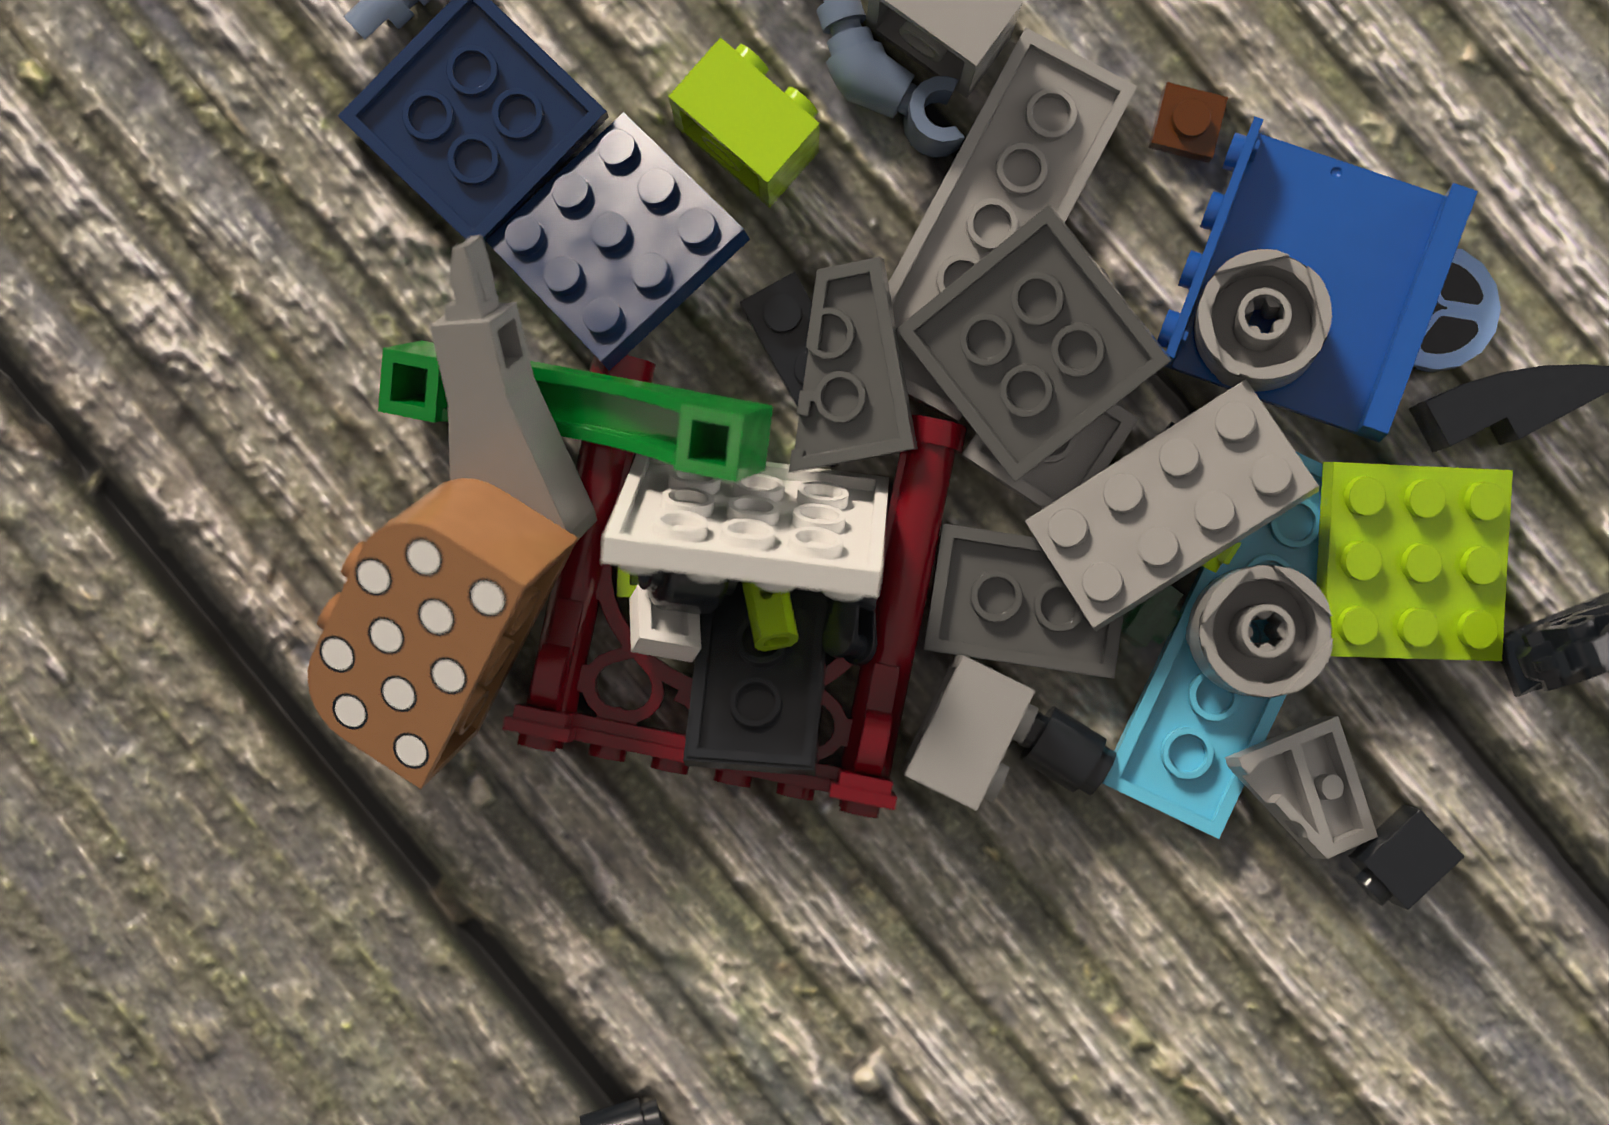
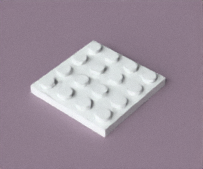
M636 454L603 536L601 562L617 564L623 571L638 575H648L659 570L687 573L690 579L702 583H720L727 578L752 581L759 588L772 592H787L795 587L823 590L825 595L843 601H854L861 599L863 596L878 597L882 570L889 477L821 468L791 473L789 472V464L766 462L765 471L741 481L732 482L676 471L673 465Z

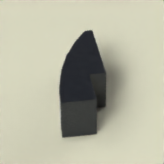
M1590 364L1544 365L1501 372L1461 384L1408 409L1432 453L1449 448L1487 427H1490L1498 444L1503 445L1519 440L1608 393L1609 366Z

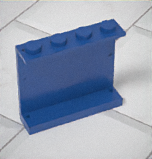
M1254 116L1248 135L1235 132L1222 169L1233 172L1225 195L1213 191L1200 227L1210 230L1211 233L1202 254L1191 250L1183 269L1178 286L1188 289L1189 292L1181 313L1169 309L1157 341L1162 347L1167 349L1166 353L1172 359L1164 367L1228 390L1232 388L1220 382L1199 355L1194 338V319L1206 284L1226 261L1241 253L1252 250H1278L1289 254V257L1301 262L1306 267L1309 266L1320 276L1328 290L1331 301V326L1320 352L1310 367L1300 377L1274 390L1254 392L1262 402L1380 443L1388 435L1478 191L1453 183L1446 194L1442 195L1260 134L1264 119ZM1254 310L1247 324L1249 326H1258L1261 333H1269L1275 319H1264L1260 310Z

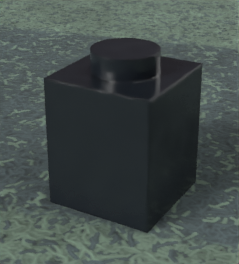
M1402 805L1376 829L1378 837L1360 844L1348 856L1361 870L1354 879L1373 900L1381 906L1389 900L1391 903L1407 910L1465 857L1421 809Z

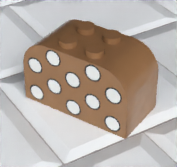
M470 478L454 479L433 489L374 532L366 542H359L350 552L341 568L340 574L347 578L341 592L335 594L329 600L318 618L317 626L323 629L308 666L309 693L320 717L331 730L345 741L422 789L478 734L578 537L500 488L481 480Z

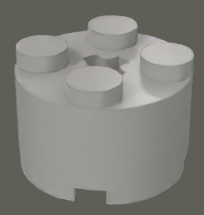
M1252 250L1229 259L1208 281L1197 307L1194 319V338L1201 359L1220 382L1230 387H1234L1246 379L1254 391H1268L1293 382L1310 367L1327 338L1332 320V306L1328 290L1314 270L1289 257V254L1278 250ZM1254 310H1260L1264 319H1275L1269 333H1261L1258 326H1249L1247 324Z
M1257 565L1231 570L1211 581L1201 591L1193 604L1185 636L1199 669L1210 681L1220 688L1244 696L1277 697L1301 690L1310 684L1324 669L1332 652L1333 638H1331L1332 627L1330 620L1332 615L1324 594L1305 575L1291 568ZM1266 619L1268 624L1263 631L1269 638L1268 643H1252L1250 638L1254 631L1249 626L1251 620Z

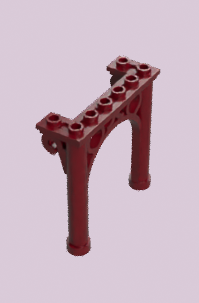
M593 355L589 372L652 383L656 364L626 355L609 371ZM912 415L918 449L899 454L887 512L882 570L875 609L877 650L869 663L860 666L850 718L846 717L842 705L824 689L822 705L832 714L834 730L831 737L824 744L818 746L816 776L711 768L715 769L714 781L745 788L751 787L753 777L778 782L777 794L813 801L815 790L828 792L829 797L840 799L839 811L878 819L880 807L895 810L897 796L892 789L893 781L890 778L955 454L963 452L967 432L966 426L942 419ZM581 440L576 470L594 507L597 521L577 540L549 594L527 702L515 704L513 715L505 716L502 730L519 733L517 745L556 752V749H563L564 742L569 743L576 740L590 743L588 755L625 762L627 751L652 756L650 767L653 769L688 775L689 766H685L683 761L686 734L640 725L638 722L651 717L661 707L666 696L664 683L679 690L674 701L685 705L689 710L693 678L672 668L657 656L631 652L630 625L617 599L614 585V564L601 562L603 536L636 453ZM600 603L604 616L622 647L597 656L588 665L587 661ZM844 657L833 660L826 666L824 687L840 677L853 665L848 663ZM634 659L651 680L652 693L649 700L638 709H625L621 706L614 707L607 704L600 697L597 689V680L600 673L607 666ZM581 692H583L587 705L597 715L577 712ZM841 746H844L840 765L819 761L831 756Z

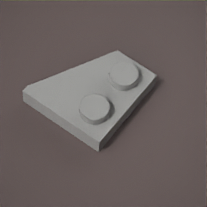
M1323 716L1225 757L1228 768L1313 859H1329L1378 837L1339 716Z

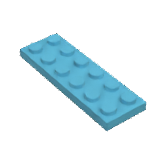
M1299 452L1296 453L1319 485V492L1239 541L1242 544L1229 565L1222 563L1217 573L1203 566L1200 567L1114 750L1117 753L1115 761L1102 784L1217 839L1220 838L1244 787L1240 779L1228 768L1225 757L1266 740L1287 694L1277 697H1253L1238 695L1220 688L1210 681L1197 666L1186 640V627L1188 626L1193 604L1201 591L1215 578L1231 570L1257 565L1286 567L1305 575L1316 585L1323 464ZM1266 619L1251 620L1249 626L1254 631L1250 638L1252 643H1268L1269 638L1263 631L1268 624Z

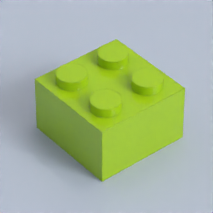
M720 37L669 94L668 98L675 126L770 208L819 153L820 123L814 119L818 114V110L797 89L789 86L783 92L765 76L769 71L768 66L750 48L740 44L734 49Z

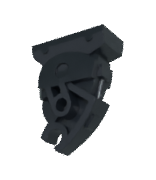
M1609 592L1504 633L1501 664L1515 697H1520L1540 689L1550 691L1573 685L1609 671Z

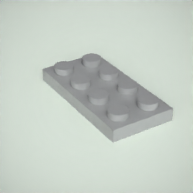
M1245 379L1029 517L1025 522L1092 628L1097 632L1319 492V485Z

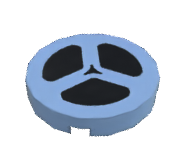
M1457 248L1413 366L1417 370L1436 372L1457 368L1482 353L1496 333L1501 311L1497 284L1484 264L1463 249Z

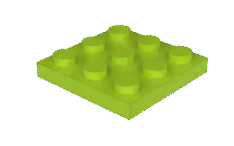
M1323 462L1316 586L1327 599L1332 615L1330 616L1331 638H1333L1331 657L1502 661L1513 470Z

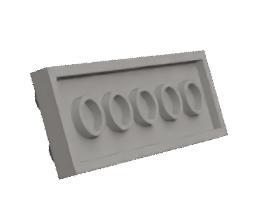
M1025 27L888 282L896 328L1046 206H1052L1065 223L1138 86ZM897 332L908 397L958 423L962 416L961 412Z

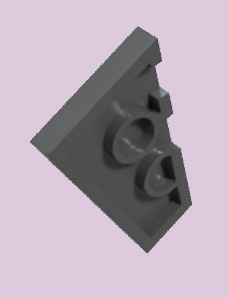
M875 257L817 269L806 344L808 356L803 391L800 390L797 408L799 420L795 448L791 451L789 472L795 473L917 450L884 259Z

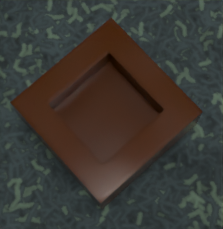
M1167 82L1162 90L1148 148L1209 163L1214 157L1228 97Z

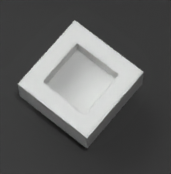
M638 584L629 598L631 652L693 662L701 650L700 614L657 608L649 599L647 590H642Z

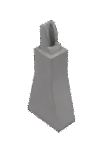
M482 235L470 236L466 242L453 248L449 278L455 302H449L445 305V315L430 325L448 401L450 480L470 478L490 483L579 539L597 521L594 507L534 378L517 303H499Z

